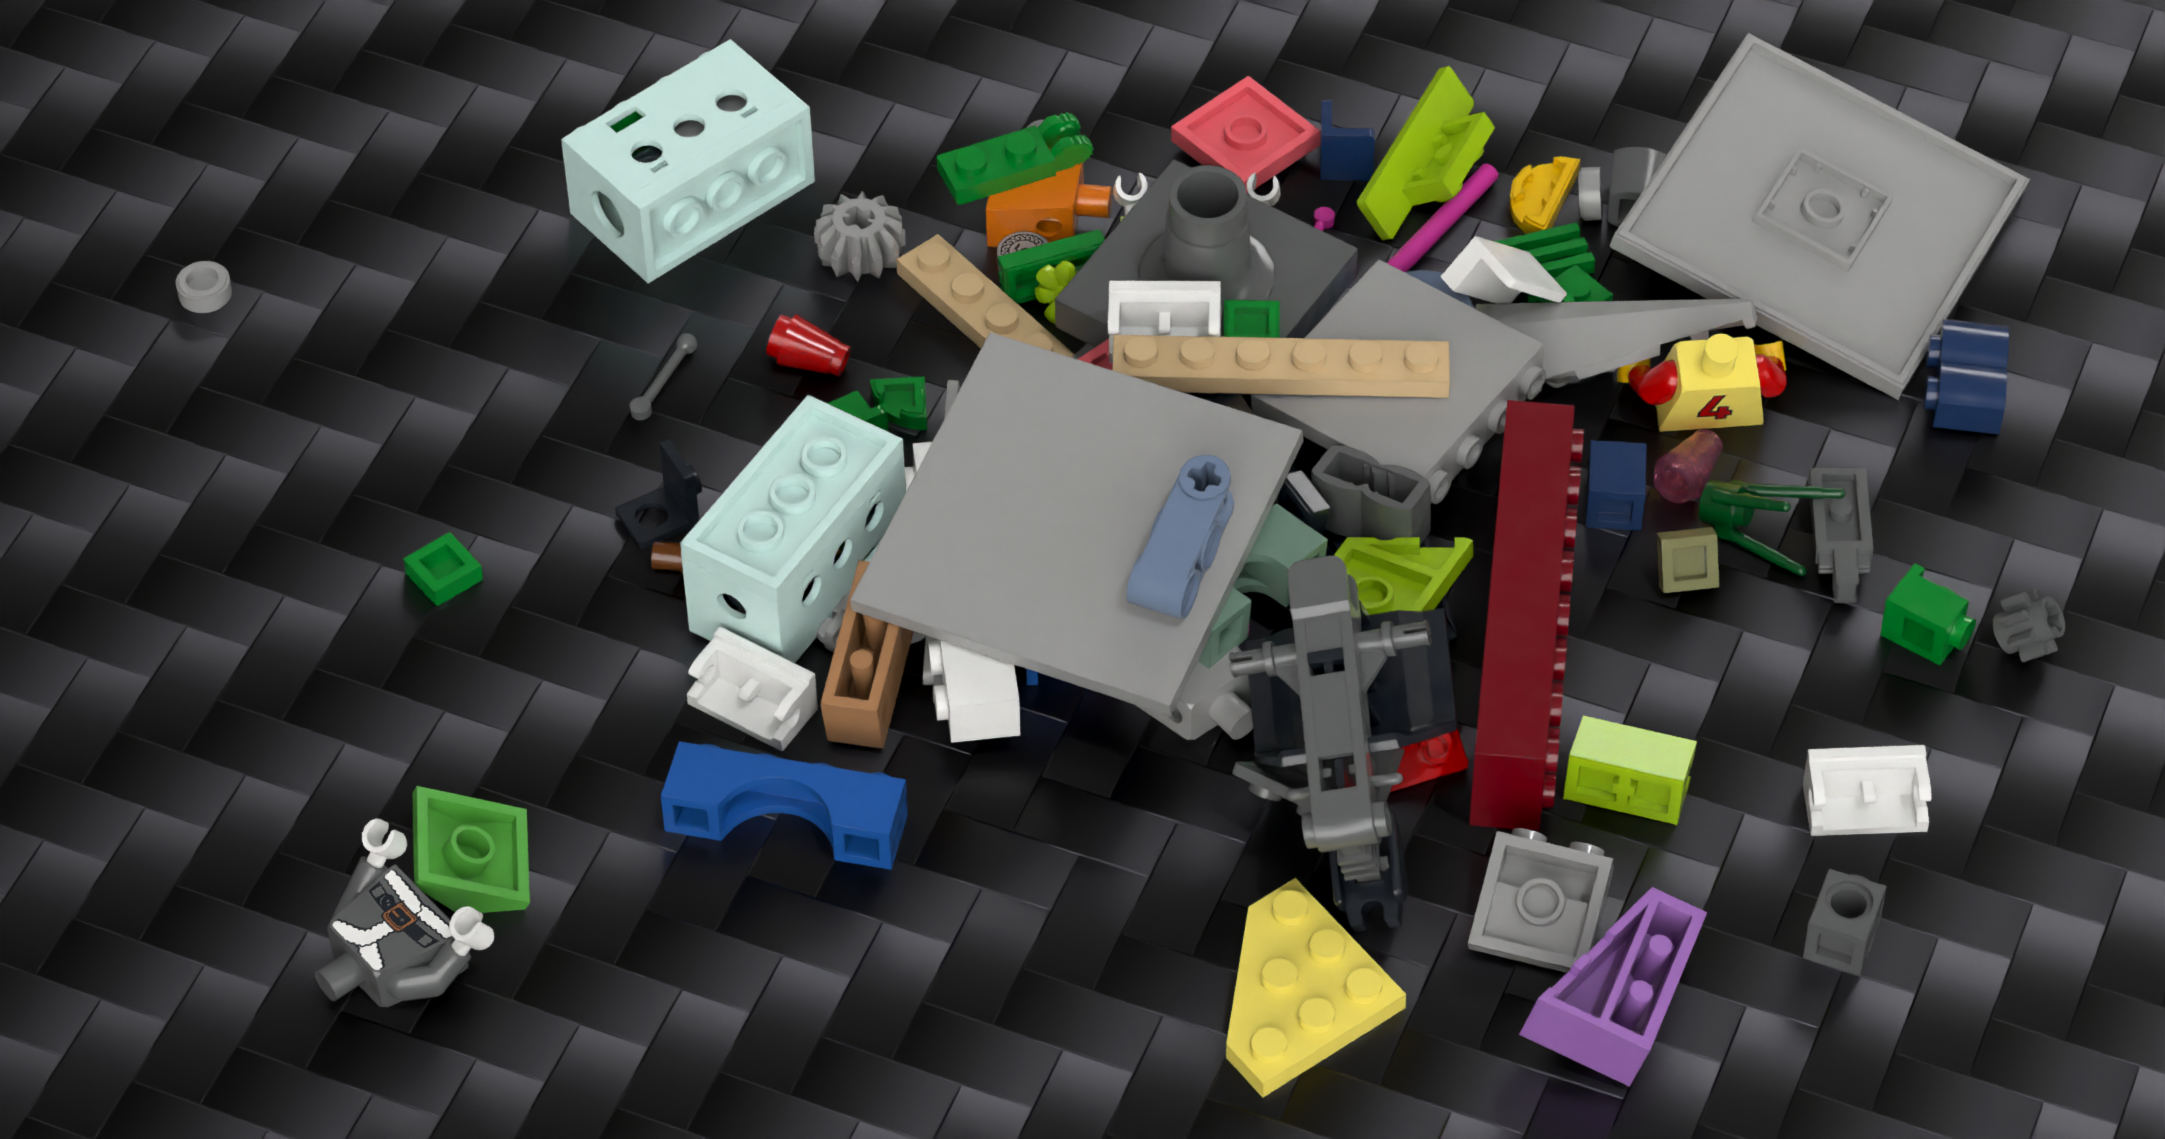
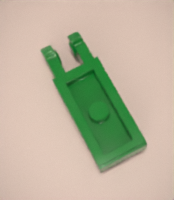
M1066 112L1065 114L1061 113L1059 116L1046 117L1038 127L1036 125L937 155V169L955 202L962 205L1056 176V172L1074 167L1075 164L1085 163L1087 159H1090L1094 148L1088 137L1085 135L1081 136V134L1077 135L1080 132V123L1075 115Z

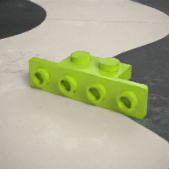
M1450 66L1438 69L1357 200L1359 209L1382 240L1394 238L1413 206L1432 201L1441 203L1456 196L1462 189V182L1472 165L1482 156L1484 152L1483 147L1495 129V126L1485 112L1469 115L1474 107V100Z

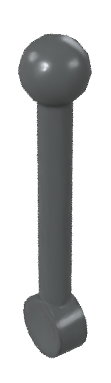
M684 333L678 337L676 342L677 349L643 397H636L630 402V413L634 419L645 420L651 416L652 401L684 356L696 350L698 342L694 335Z

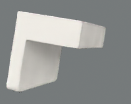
M1477 236L1470 241L1441 275V278L1454 292L1496 304L1512 303L1520 292L1559 303L1567 295L1563 288L1530 252Z

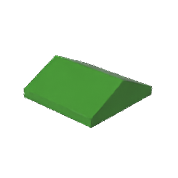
M416 786L413 791L414 884L422 892L454 912L467 906L481 913L525 910L530 903L527 809Z

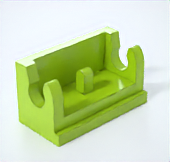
M1583 715L1569 754L1563 799L1677 825L1691 776L1688 775L1694 759L1697 741Z

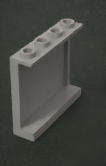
M1379 259L1305 338L1449 341V398L1251 394V411L1256 416L1303 430V437L1326 449L1335 445L1351 447L1369 454L1380 465H1396L1413 470L1426 478L1430 483V505L1431 503L1438 504L1447 494L1452 480L1463 468L1469 469L1476 463L1486 442L1495 433L1501 434L1504 432L1507 400L1524 401L1526 398L1531 400L1541 390L1546 378V371L1543 369L1544 344Z

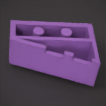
M1652 887L1606 932L1605 936L1587 954L1584 953L1572 965L1570 971L1537 999L1519 1035L1630 1087L1651 1050L1707 912Z

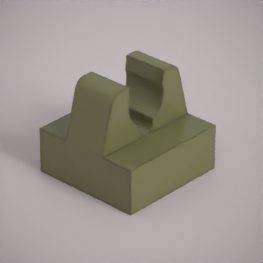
M1713 527L1657 533L1659 587L1663 593L1719 587L1717 533Z

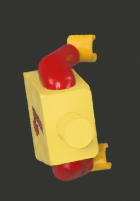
M1716 334L1708 340L1681 341L1674 344L1665 360L1654 368H1650V358L1617 368V382L1629 383L1643 401L1656 406L1659 432L1763 425L1761 394L1768 398L1776 397L1786 387V364L1783 342L1775 341L1774 343L1756 345L1752 338H1732L1727 334Z

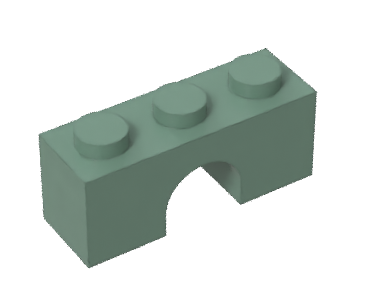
M1277 503L1273 505L1222 612L1211 630L1209 639L1198 661L1210 669L1234 647L1239 646L1248 638L1252 600L1242 593L1258 592L1270 596L1284 607L1290 605L1287 578L1289 568L1300 560L1326 556L1328 539Z

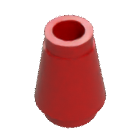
M783 314L779 316L766 348V355L776 358L777 365L833 374L838 377L843 373L851 352V346L843 344L837 338L797 314L793 318Z

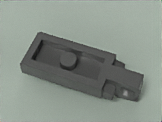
M1810 468L1809 486L1843 488L1846 492L1845 497L1842 499L1810 498L1815 564H1818V573L1832 574L1834 603H1857L1859 574H1870L1873 557L1866 468Z

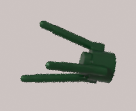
M1711 479L1707 482L1702 492L1699 518L1702 523L1715 526L1717 538L1732 541L1781 568H1785L1798 576H1804L1807 571L1805 566L1738 531V526L1747 527L1752 520L1755 509L1788 512L1791 509V505L1787 501L1766 497L1842 499L1845 497L1846 492L1843 488L1753 484L1733 479L1728 483Z

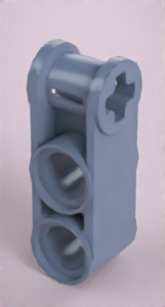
M1212 455L1195 456L1188 460L1180 469L1178 478L1165 506L1160 509L1156 516L1148 543L1131 571L1126 592L1128 603L1179 619H1185L1189 615L1194 605L1199 585L1205 572L1211 567L1215 559L1220 539L1234 510V500L1229 490L1231 474L1229 467L1220 458Z

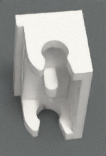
M1109 281V363H1113V335L1221 337V281Z
M721 626L714 633V638L694 660L688 672L689 675L698 679L687 693L689 705L780 751L787 747L818 710L815 673Z
M1925 745L1808 749L1803 790L1811 836L1928 831L1929 816L1926 801H1931V785Z

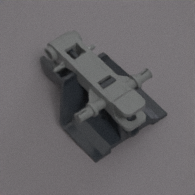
M1324 556L1300 560L1289 568L1287 576L1293 628L1283 629L1266 638L1245 641L1246 651L1229 653V660L1231 661L1229 665L1232 676L1236 678L1248 675L1255 762L1279 767L1307 763L1309 786L1288 790L1286 798L1290 801L1310 798L1311 812L1302 814V830L1305 844L1308 849L1318 847L1321 853L1329 852L1333 902L1340 911L1347 912L1350 926L1354 932L1367 931L1366 915L1374 907L1384 908V918L1390 928L1402 926V902L1407 898L1409 884L1401 833L1395 812L1389 809L1386 800L1378 801L1376 788L1400 784L1403 776L1397 772L1374 776L1369 753L1402 748L1457 730V712L1446 611L1444 608L1423 612L1396 610L1369 615L1359 600L1357 583L1351 575L1347 574L1346 565L1341 558L1337 556ZM1334 759L1337 787L1335 790H1328L1326 779L1333 778V771L1331 768L1324 769L1323 760Z

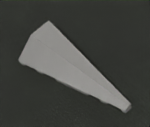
M1752 299L1476 304L1475 307L1476 310L1544 344L1543 369L1546 371L1545 381L1577 376L1580 380L1659 356L1661 344L1690 336L1692 341L1708 340L1709 331L1742 325L1749 329L1755 327L1757 321Z

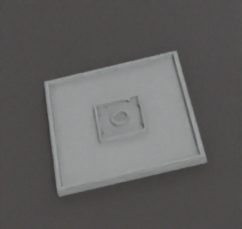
M1748 33L1613 235L1609 247L1707 299H1752L1757 316V326L1899 400L1927 353L1929 335L1939 334L1942 320L1948 319L2024 193L2030 179Z
M990 332L850 599L852 611L1171 716L1209 639L1211 630L1222 612L1303 443V430ZM1212 455L1223 460L1229 467L1231 474L1229 490L1233 496L1234 510L1220 539L1215 559L1202 578L1189 615L1185 619H1179L1128 603L1126 592L1131 571L1148 543L1156 516L1160 509L1165 506L1178 478L1180 469L1188 460L1195 456Z

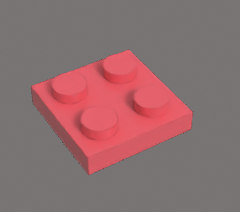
M1247 76L1172 125L1171 141L1201 165L1219 166L1232 171L1243 181L1247 191V181L1253 173H1256L1257 176L1256 189L1274 177V175H1277L1320 146V130L1251 77Z

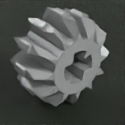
M863 191L856 199H849L840 194L837 205H824L821 218L816 220V226L814 227L815 243L817 244L818 256L821 259L822 265L832 266L836 277L850 272L854 275L857 282L862 274L870 273L880 278L883 267L896 268V259L899 258V254L903 253V246L906 244L905 229L902 228V217L899 214L898 207L888 206L883 195L869 200Z

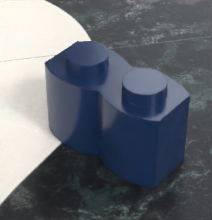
M1943 319L1940 335H1929L1926 367L1935 368V377L1927 376L1923 409L1933 410V427L2000 434L2007 393L2009 326Z

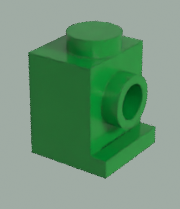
M1914 563L1886 598L1880 635L1940 666L1954 647L1961 650L1967 644L1974 631L1976 620L1966 615L1969 600L1957 595L1945 586H1939L1923 578L1925 568Z

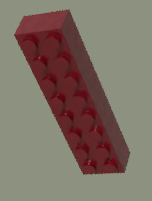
M1507 400L1474 756L1469 824L1473 826L1507 829L1523 828L1540 831L1542 808L1553 809L1556 774L1551 773H1557L1560 728L1549 726L1560 727L1563 683L1552 682V680L1564 681L1567 638H1556V636H1568L1570 594H1560V591L1571 592L1574 551H1566L1563 548H1575L1577 508H1567V505H1578L1581 466L1570 465V462L1581 463L1584 429L1573 428L1574 405Z

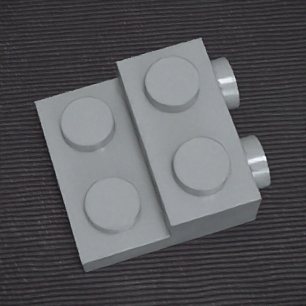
M1514 828L1511 834L1497 831L1468 940V948L1567 973L1572 965L1593 947L1597 927L1601 923L1614 872L1613 858L1605 857L1603 849L1583 842H1571L1569 848L1546 843V836L1528 829Z

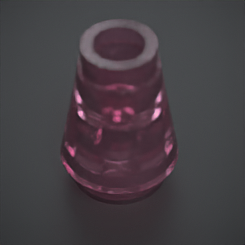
M1700 429L1661 456L1655 464L1653 477L1657 491L1665 499L1674 503H1685L1700 497L1723 450L1721 439L1710 430Z

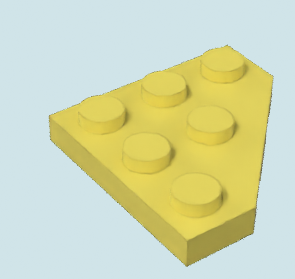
M1296 878L1248 907L1226 1042V1058L1262 1097H1265L1406 1008V993Z

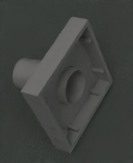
M1173 159L1056 297L1055 325L1056 328L1096 347L1109 338V281H1221V337H1224V300L1280 301V338H1305L1357 277L1358 248L1247 195L1243 181L1228 169L1212 165L1191 168ZM1217 393L1188 394L1202 399H1207ZM1241 394L1249 408H1251V394Z

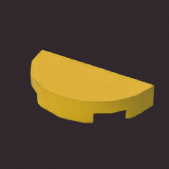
M1562 156L1553 157V163L1538 165L1532 169V165H1528L1513 179L1509 198V210L1514 223L1525 234L1552 228L1578 176L1581 159Z

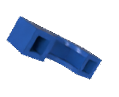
M680 741L678 742L661 793L664 830L666 832L722 841L734 827L752 817L770 813L792 814L811 821L825 833L832 846L834 860L892 870L908 816L906 779L891 777L880 772L865 773L836 768L826 763L812 764L782 759L766 753L752 754L722 749L712 744L698 745Z

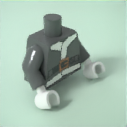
M373 819L364 827L362 842L365 848L371 852L368 857L360 858L327 927L332 954L335 959L317 970L315 978L325 995L334 1002L357 986H360L379 1007L388 1008L401 1001L432 998L442 995L457 975L469 968L468 961L471 959L469 950L471 948L484 950L491 946L494 941V932L491 927L481 922L483 914L469 906L457 910L450 920L396 864L387 869L384 865L386 859H395L401 856L406 850L407 840L403 833L394 829L390 832L387 841L382 845V839L388 832L389 825L381 819Z

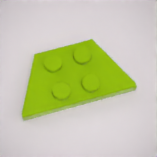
M1347 537L1333 556L1341 558L1346 565L1347 574L1355 579L1358 586L1359 600L1369 615L1396 610L1423 612L1434 610L1472 559L1473 540L1465 537H1455L1454 548L1420 547V537H1397L1392 540H1379L1375 537Z

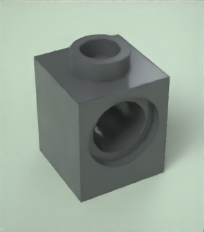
M1829 869L1808 923L1803 958L1861 976L1881 921L1887 886L1872 882L1860 875H1848Z

